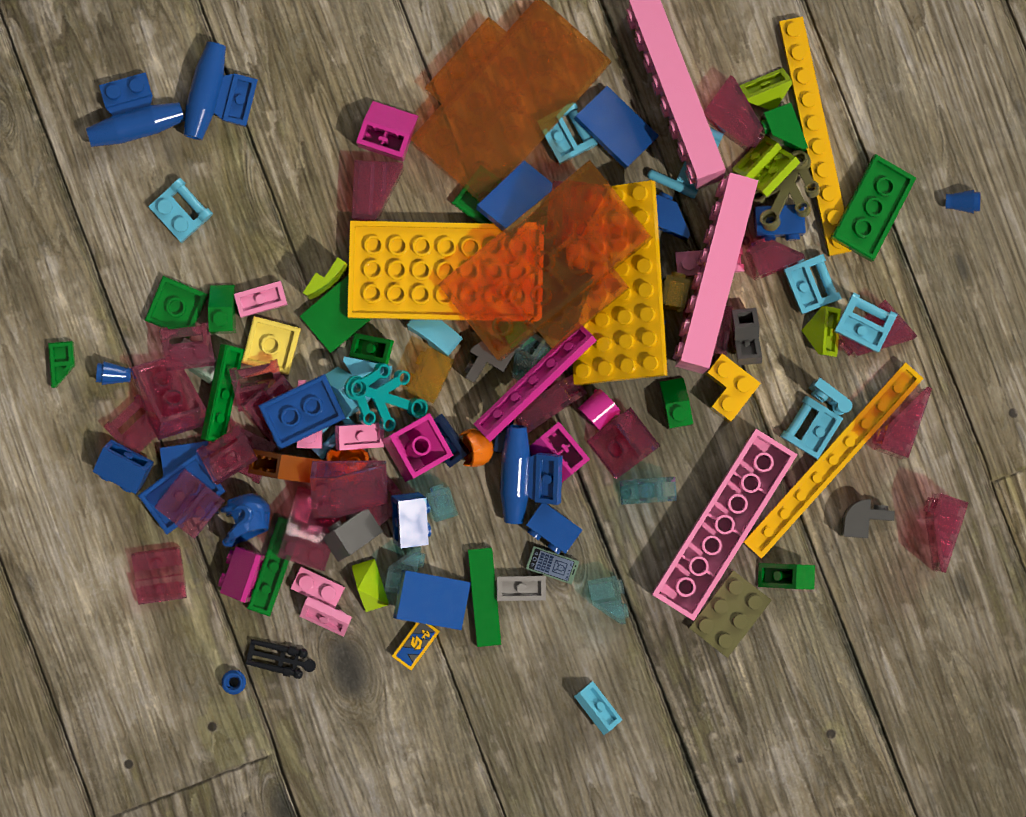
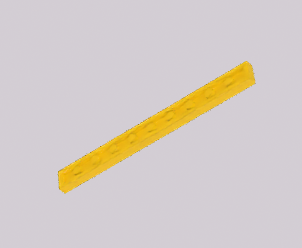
M802 16L779 21L778 24L788 71L792 80L799 122L808 146L806 153L811 159L810 173L820 188L816 201L828 257L853 252L830 239L844 212V205L804 19Z
M905 362L743 543L762 559L924 378Z

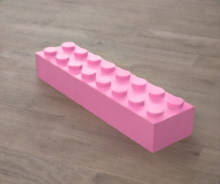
M629 0V8L626 9L628 15L626 19L630 29H635L636 38L634 39L638 51L644 52L643 64L647 74L652 73L653 82L651 84L655 95H660L661 97L660 108L664 118L669 117L670 126L668 128L672 139H677L678 141L677 152L681 162L685 161L687 164L685 173L689 184L694 183L697 190L721 181L724 178L726 169L661 0Z
M729 173L726 178H722L721 183L717 186L715 197L719 199L716 201L715 206H712L709 220L713 222L709 229H706L703 243L707 245L703 252H700L697 266L701 267L700 272L698 271L697 275H694L691 289L695 291L691 298H688L685 313L689 314L681 324L679 336H682V340L676 345L672 359L676 360L675 367L701 374L710 368L758 184L756 179Z
M754 429L651 595L694 621L798 454L758 429Z

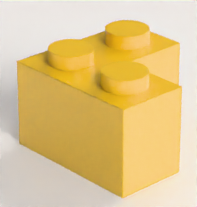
M723 353L705 374L724 389L710 409L728 423L735 418L761 384Z

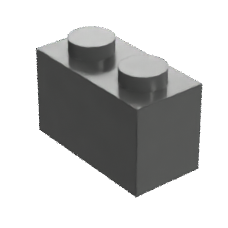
M368 508L360 512L354 509L344 516L345 522L341 523L340 520L328 527L330 532L322 537L338 562L350 556L383 532Z

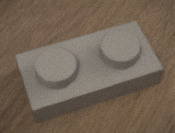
M546 576L497 577V601L546 600Z

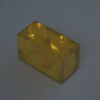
M672 272L663 279V309L682 312L685 309L691 279H686L685 274Z
M427 347L426 352L421 350L415 363L419 367L415 374L410 373V381L405 386L409 387L407 390L409 394L434 405L454 364V359Z

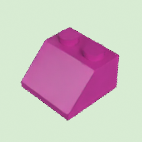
M430 413L382 439L405 482L416 478L454 456Z
M236 546L235 550H230L226 563L229 564L227 573H222L218 586L221 587L220 593L244 603L249 602L265 555Z

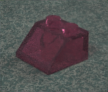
M765 238L752 242L745 253L754 280L801 263L805 259L803 253L774 240L766 242Z
M631 407L587 441L615 479H618L660 447L659 443Z

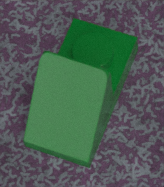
M355 333L349 357L388 365L394 341Z

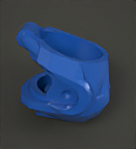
M249 493L229 499L227 505L220 509L221 513L226 514L227 517H233L235 521L234 526L222 541L226 547H235L236 544L250 540L269 530L270 506L261 495Z

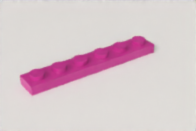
M579 323L474 423L476 428L491 442L597 341L594 336Z

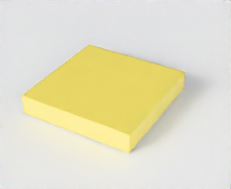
M254 316L241 363L289 375L301 328Z

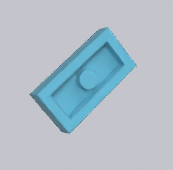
M593 681L574 696L603 735L610 732L622 721V718Z

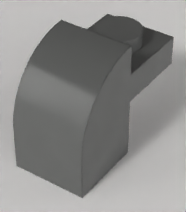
M757 309L732 310V336L737 364H761L762 352L759 341Z
M485 340L476 344L471 349L470 354L477 357L476 361L470 360L464 370L467 373L465 378L474 384L486 364L504 373L516 351L496 340Z
M871 499L856 501L844 512L841 536L868 538L870 519L894 521L895 511H888V506L874 505V509H870Z

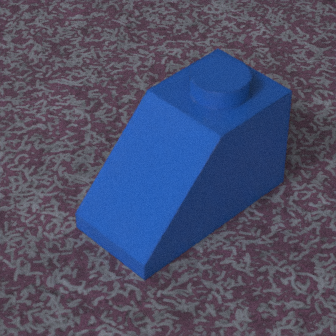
M660 192L659 195L656 194L658 230L687 241L690 232L677 202L672 201L673 197L666 193Z

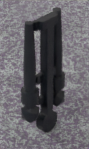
M251 639L246 660L247 665L281 673L287 677L294 676L296 679H300L303 676L302 670H295L297 666H302L307 672H312L316 668V663L312 659H308L305 662L299 661V657H307L308 651L306 649H297V647L291 645L288 647ZM255 645L281 651V654L277 656L254 650ZM288 653V655L295 656V658H286L285 654ZM253 655L279 661L278 666L252 661ZM283 663L293 664V670L291 667H283Z

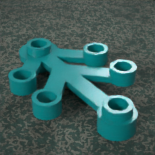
M378 363L375 365L373 372L363 378L357 375L351 376L344 385L346 396L349 399L356 400L359 407V421L365 425H372L376 420V415L373 411H370L365 396L372 398L381 418L379 427L384 431L391 432L396 426V422L390 416L385 403L406 409L407 413L412 417L422 418L428 411V405L425 400L420 398L407 400L389 394V392L400 385L409 383V372L397 370L392 379L376 389L368 387L378 379H385L390 375V367L387 364ZM382 367H384V372H383V374L381 375V374H380V369H381ZM401 374H404V379L400 381ZM356 384V385H357V388H356V390L353 392V387H354V385ZM369 413V420L366 421L365 417ZM389 420V426L386 428L385 423Z

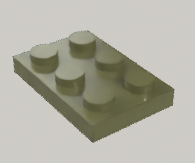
M732 570L689 626V629L728 658L772 600Z

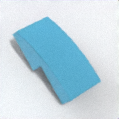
M410 320L407 324L408 330L427 340L430 347L447 357L462 340V337L442 320Z

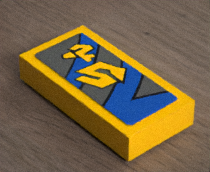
M416 622L392 657L409 670H412L440 630L433 625Z

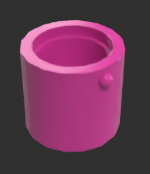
M600 388L598 390L595 389L594 394L578 408L585 418L599 431L615 415H619L621 411Z

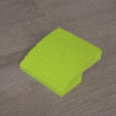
M764 135L732 168V171L735 174L758 180L756 190L768 197L800 164V161L796 156L782 149L778 142Z
M337 257L325 277L315 273L303 291L306 298L312 300L334 286L348 270L347 263Z

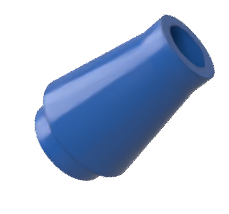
M969 190L946 194V209L974 214V211H980V192Z
M105 361L97 363L96 382L102 383V385L130 383L131 368Z

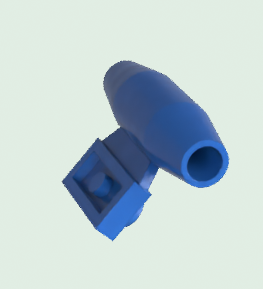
M207 42L195 68L185 111L184 136L188 138L203 140L214 114L224 122L243 127L247 125L258 79L235 73L224 76L226 46L222 44Z
M145 72L99 85L105 108L112 116L86 128L91 147L115 145L158 134L185 121L180 102L151 105L153 95Z
M524 425L507 426L501 454L500 496L504 522L508 524H522L524 522L529 497L538 503L553 505L561 503L563 455L540 452L531 456L527 427Z

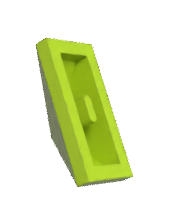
M784 68L744 83L739 86V89L747 102L772 110L778 108L791 87L792 80Z
M822 306L801 330L819 355L838 356L839 334L834 332L840 320L841 309Z
M371 559L352 565L357 590L365 611L368 612L389 605L376 560Z

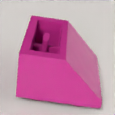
M372 101L363 120L356 144L359 148L404 162L419 116Z
M560 422L529 446L531 456L540 452L563 455L562 483L590 460Z

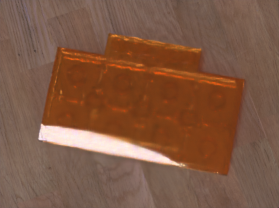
M535 0L507 32L488 17L426 85L425 90L441 105L410 140L415 147L476 200L481 202L526 159L544 139L545 135L553 129L560 118L579 100L612 61L544 0Z
M589 160L438 285L498 361L505 359L537 332L542 335L554 350L630 288L615 268L653 237L596 166Z

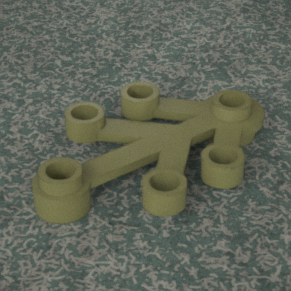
M797 150L791 153L797 157L801 164L768 196L770 197L778 193L772 208L763 211L760 215L761 225L767 231H775L780 226L781 220L779 215L789 194L795 203L796 214L799 217H806L810 214L809 203L804 201L795 183L799 175L805 183L804 189L808 197L814 198L820 193L818 183L813 180L808 171L811 166V159L804 151ZM810 188H816L813 191H809ZM756 190L753 204L761 206L768 197ZM802 207H806L803 211L799 210Z

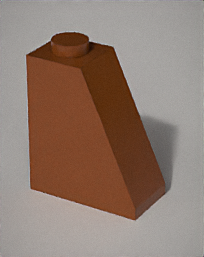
M251 449L248 473L276 479L323 485L327 461Z

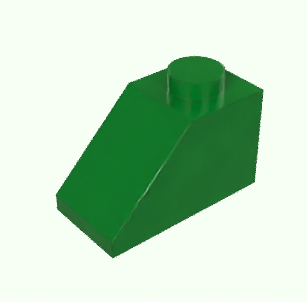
M792 103L763 113V120H760V125L764 134L768 133L769 138L795 151L801 150L805 152L808 149Z
M235 285L210 286L208 327L211 334L236 333Z
M684 378L659 382L667 428L674 429L692 426L693 418Z
M759 563L758 587L814 590L815 565Z

